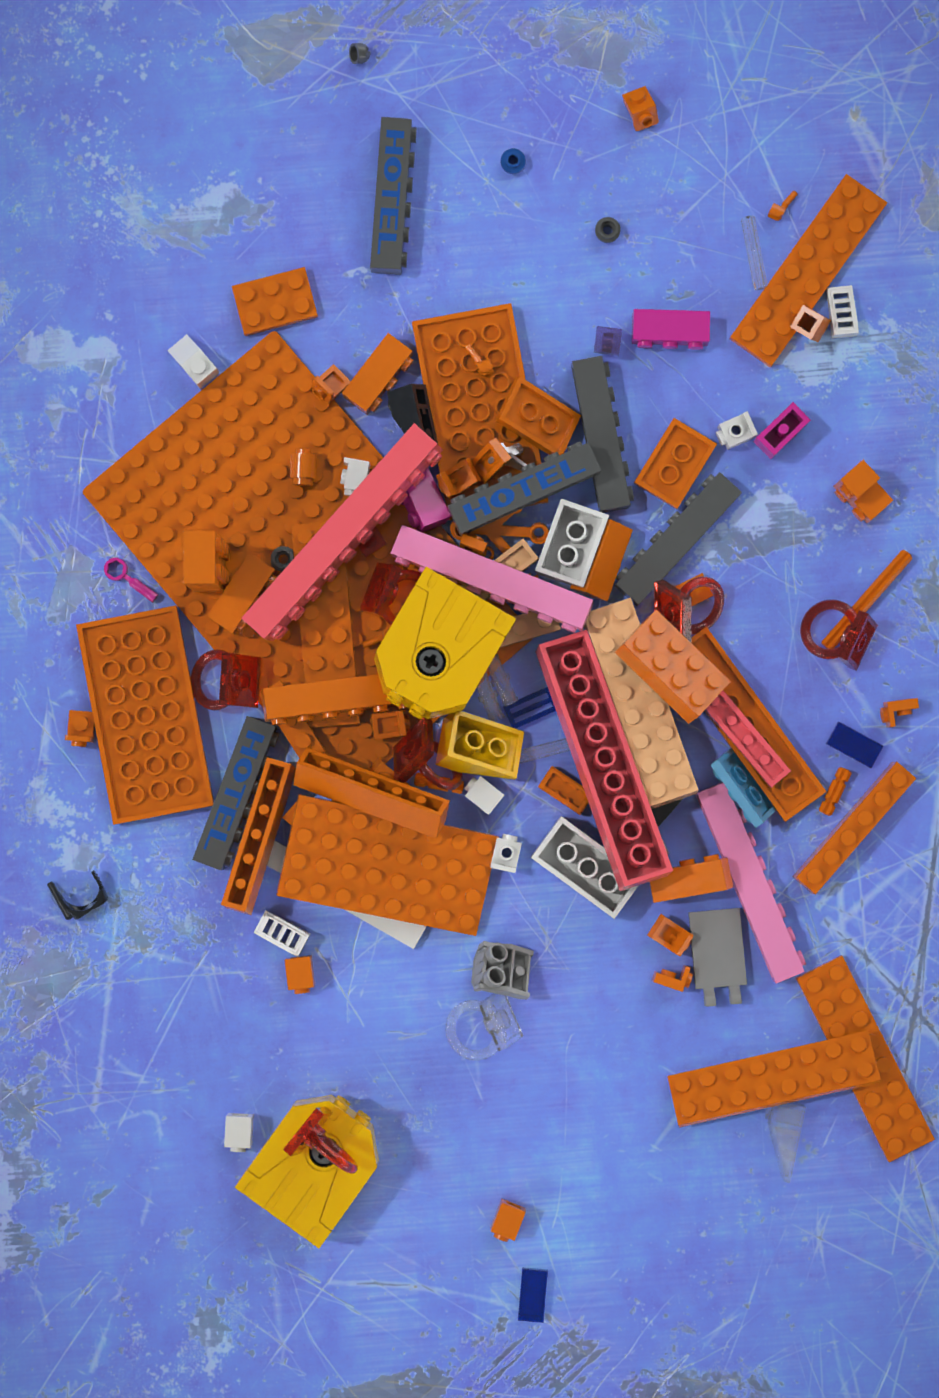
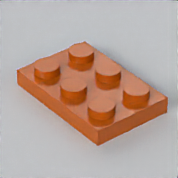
M305 267L232 286L245 336L318 317Z
M519 376L515 378L495 421L548 455L555 452L561 455L564 454L581 415Z
M673 418L634 484L677 510L717 443Z

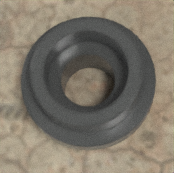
M604 217L597 222L595 234L600 241L611 243L619 237L620 225L614 218ZM610 227L612 233L609 235L605 234L603 228Z
M286 546L276 548L271 554V564L280 572L294 559L293 550ZM281 555H287L288 562L285 564H281L279 562V557Z

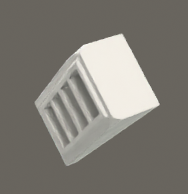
M852 285L827 288L831 339L857 336L859 328ZM847 293V298L834 299L833 294ZM848 303L847 308L835 309V304ZM849 313V317L837 318L836 314ZM850 322V327L838 328V323Z
M265 910L254 931L258 936L299 957L311 934ZM270 918L274 922L268 933H265L263 930ZM279 923L282 925V928L277 938L272 935ZM288 928L291 930V933L284 943L281 939ZM297 933L300 937L295 947H292L290 944Z

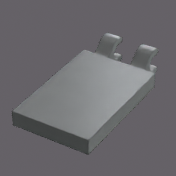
M740 908L688 912L690 933L693 934L691 949L695 989H703L704 1006H716L714 988L726 986L729 989L730 1004H742L739 985H747Z

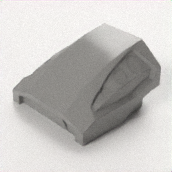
M483 941L479 944L473 960L471 983L474 991L482 990L527 1000L530 998L528 984L530 961L534 951L513 944Z

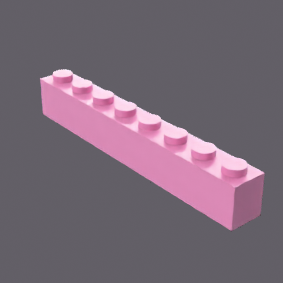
M404 525L401 526L391 551V555L396 558L395 562L402 566L409 567L410 564L419 567L418 571L421 573L427 566L456 584L458 582L467 586L466 590L473 594L480 595L481 592L491 595L489 598L491 601L504 605L506 601L514 605V610L524 614H528V611L538 614L537 618L550 624L554 620L562 624V629L575 633L576 630L583 631L594 604L590 598Z
M723 782L698 792L695 795L722 858L728 857L734 889L773 982L777 984L805 972L803 969V965L806 964L800 950H795L793 942L796 941L795 935L791 927L786 928L783 918L786 917L785 911L781 903L776 904L773 894H776L775 887L771 879L766 880L763 873L767 869L761 855L757 857L753 849L757 844L752 833L746 832L744 823L747 820L743 815L742 809L737 810Z

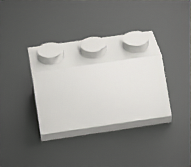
M561 499L537 563L536 573L561 583L584 588L609 515Z

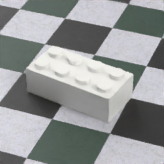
M560 816L531 856L533 860L613 919H615L638 887L635 886L620 891L605 848L562 816Z

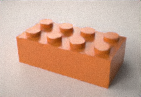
M183 531V584L194 592H223L225 586L230 582V572L225 568V561L230 560V546L225 543L216 531Z
M657 609L615 651L688 724L698 718L731 682Z

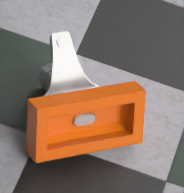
M497 438L490 441L471 461L483 484L491 480L504 465L520 471L522 467L527 465L516 457L523 452L522 445L516 443L506 447Z

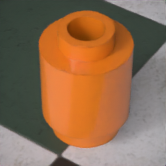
M296 449V453L291 454L290 479H293V485L313 486V480L316 479V454H311V449Z

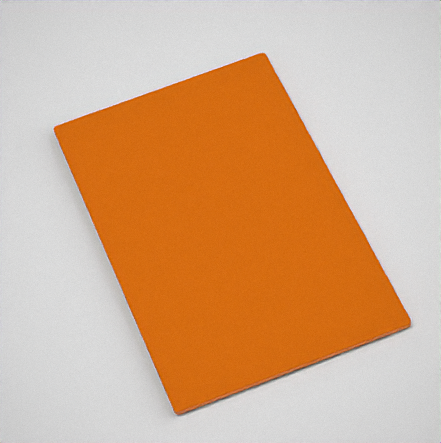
M276 331L270 332L83 489V495L262 707V699L259 693H261L263 688H269L280 680L284 686L305 683L299 619L297 621L292 620L286 626L288 628L287 633L280 640L270 641L260 636L248 624L241 633L237 631L234 635L208 618L207 615L223 592H194L183 584V531H216L222 537L225 543L230 546V560L225 561V568L230 572V581L249 552L274 568L271 564V554L276 548L286 546L293 550L291 525L327 522L349 497L344 495V484H340L342 470L348 468V466L344 465V457L370 462L369 473L383 459L382 455L335 400L328 404L325 400H320L315 396L311 387L315 376ZM296 449H311V454H316V479L313 480V486L293 485V479H290L291 454L296 453ZM395 504L390 509V517L382 525L378 523L372 530L373 536L365 544L360 543L355 549L356 555L346 564L356 677L378 674L374 657L381 642L364 648L362 642L377 637V635L382 634L386 627L392 625L422 574L418 571L419 567L412 564L409 567L402 566L396 563V558L391 555L401 526L404 525L416 530V528L410 525L408 511L405 505L402 504L399 506ZM442 526L423 532L458 546ZM281 555L279 562L281 564L287 563L288 556ZM276 570L277 572L274 576L278 577L282 572ZM489 598L486 600L513 617L517 616L506 602H504V605L491 601ZM532 639L499 648L479 684ZM398 706L388 707L389 711L386 712L399 711ZM373 709L363 710L364 714L359 715L360 724L312 728L329 756L368 770L378 758L386 764L441 716L431 719L423 717L421 720L409 713L410 709H403V713L408 715L410 730H406V736L375 740L371 722V714H376L373 712Z

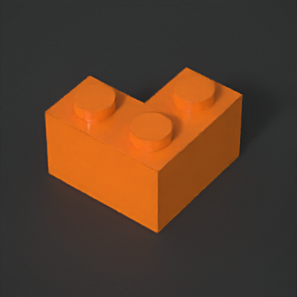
M864 460L860 461L833 486L836 489L835 495L843 503L847 501L853 508L851 510L853 515L861 522L863 520L866 523L870 522L893 501L877 483L880 477Z

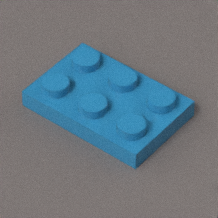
M732 748L711 764L715 777L724 783L730 798L739 804L745 819L752 823L755 828L763 824L776 811Z

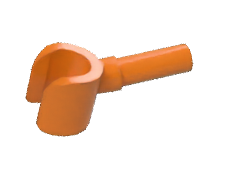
M792 191L781 206L773 203L767 216L776 221L781 220L788 205L798 195L797 192Z
M470 344L465 347L474 359L480 375L485 376L494 372L489 358L481 361L480 356Z
M391 626L386 627L382 634L377 635V637L362 642L364 648L382 642L386 631Z

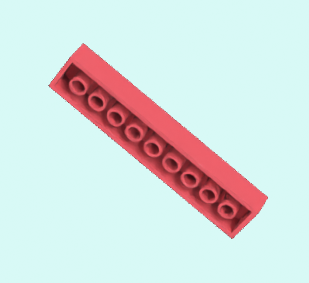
M414 423L243 615L242 619L264 639L270 641L280 640L288 631L286 626L292 620L297 621L304 614L305 609L303 607L310 600L313 602L320 596L323 591L320 588L326 581L330 583L337 577L340 572L338 568L342 563L345 562L347 564L353 559L357 553L355 549L360 543L365 544L373 536L372 530L378 523L382 525L390 517V509L395 504L399 506L408 496L406 491L412 485L417 486L425 477L423 472L429 465L434 467L442 458L440 453L443 449Z
M580 631L539 644L535 653L619 890L623 891L668 876L673 872V868L588 631Z

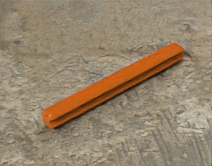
M905 550L899 552L822 640V645L826 649L831 651L839 644L913 558L910 553Z

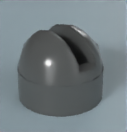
M352 43L350 45L349 57L353 64H362L369 59L370 52L368 51V46L363 43Z

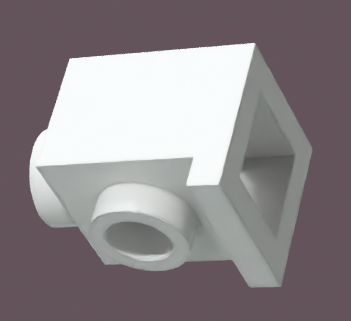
M748 411L720 423L717 427L719 431L716 432L721 446L725 445L727 450L752 440L758 435ZM732 427H739L740 434L734 435L731 431Z
M344 457V465L348 466V468L342 470L340 484H344V495L350 496L369 475L370 462Z
M503 834L502 838H497L490 868L512 873L516 872L522 843L517 842V836ZM504 848L511 849L512 854L510 857L505 858L502 856Z

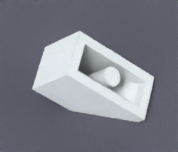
M187 334L167 350L200 390L220 374L214 364Z

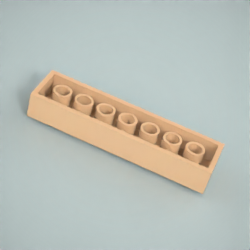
M630 597L590 611L585 623V629L588 631L650 807L653 809L695 795L699 789L669 705L615 653L640 625Z

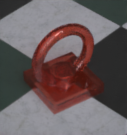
M377 562L359 610L383 616L386 622L392 625L396 616L391 612L389 605L396 598L398 592L397 583L403 580L417 582L422 573L415 570H402V568L393 564Z
M705 576L694 578L688 581L680 590L663 579L654 582V611L657 609L690 642L691 634H697L705 627L708 629L712 627L723 611L724 592L721 585L713 578ZM708 587L714 594L713 608L703 621L691 624L692 597L689 594L696 588Z
M831 599L816 603L806 612L801 622L800 634L804 646L813 655L823 659L839 658L848 668L857 671L878 625L868 613L859 610L857 614L847 603ZM826 610H838L845 614L850 622V625L846 627L842 634L840 646L834 649L819 647L813 641L810 633L814 618Z
M219 649L204 653L196 661L191 673L194 698L202 707L209 710H221L227 706L258 708L261 657L233 654ZM212 660L222 661L219 700L207 698L201 688L202 671Z
M423 717L393 747L394 780L405 784L419 770L433 785L444 790H454L461 785L463 773L451 770L453 778L452 780H446L434 773L427 765L434 752L437 753L439 746L438 742L433 741L432 720Z
M325 1106L316 1108L283 1150L288 1155L294 1156L301 1154L306 1146L311 1150L315 1148L341 1170L349 1174L356 1173L358 1166L354 1159L337 1143L325 1135L327 1131L322 1128L333 1113Z

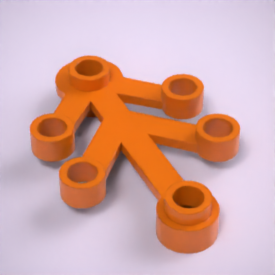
M520 509L466 535H487L495 546L504 553L511 547L502 536L529 537L533 543L543 544L546 541L549 529L541 522L534 523L531 527L502 525L512 515L520 513L522 511ZM452 520L450 525L451 534L455 539L461 541L462 536L459 535ZM535 529H543V535L536 536L534 534ZM487 546V550L491 552V556L488 559L493 560L494 550L492 547Z

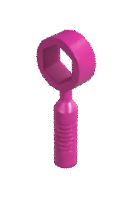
M111 558L105 563L104 572L109 579L113 581L125 579L129 582L130 587L153 603L158 597L156 592L149 589L137 578H131L127 575L128 567L122 559ZM118 561L123 565V571L121 575L113 577L108 573L109 565Z

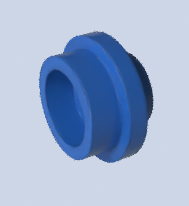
M511 148L502 154L500 163L505 172L517 174L524 169L526 159L523 152ZM510 157H516L518 162L513 165L508 160Z

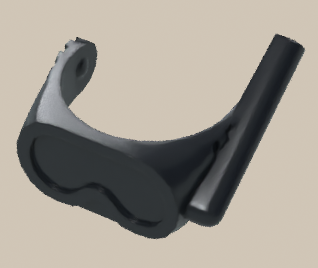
M95 870L91 871L99 886V892L91 903L84 906H75L68 903L52 881L47 884L66 920L72 918L75 920L79 919L108 900L107 893Z

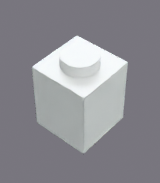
M481 776L478 780L473 777L464 788L467 791L465 797L488 815L504 797L503 793Z
M228 1113L226 1115L224 1147H230L231 1152H246V1148L252 1146L254 1114Z

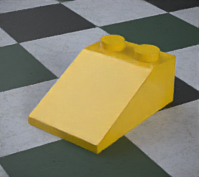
M463 711L448 714L443 718L435 765L460 773L515 780L518 774L524 731Z

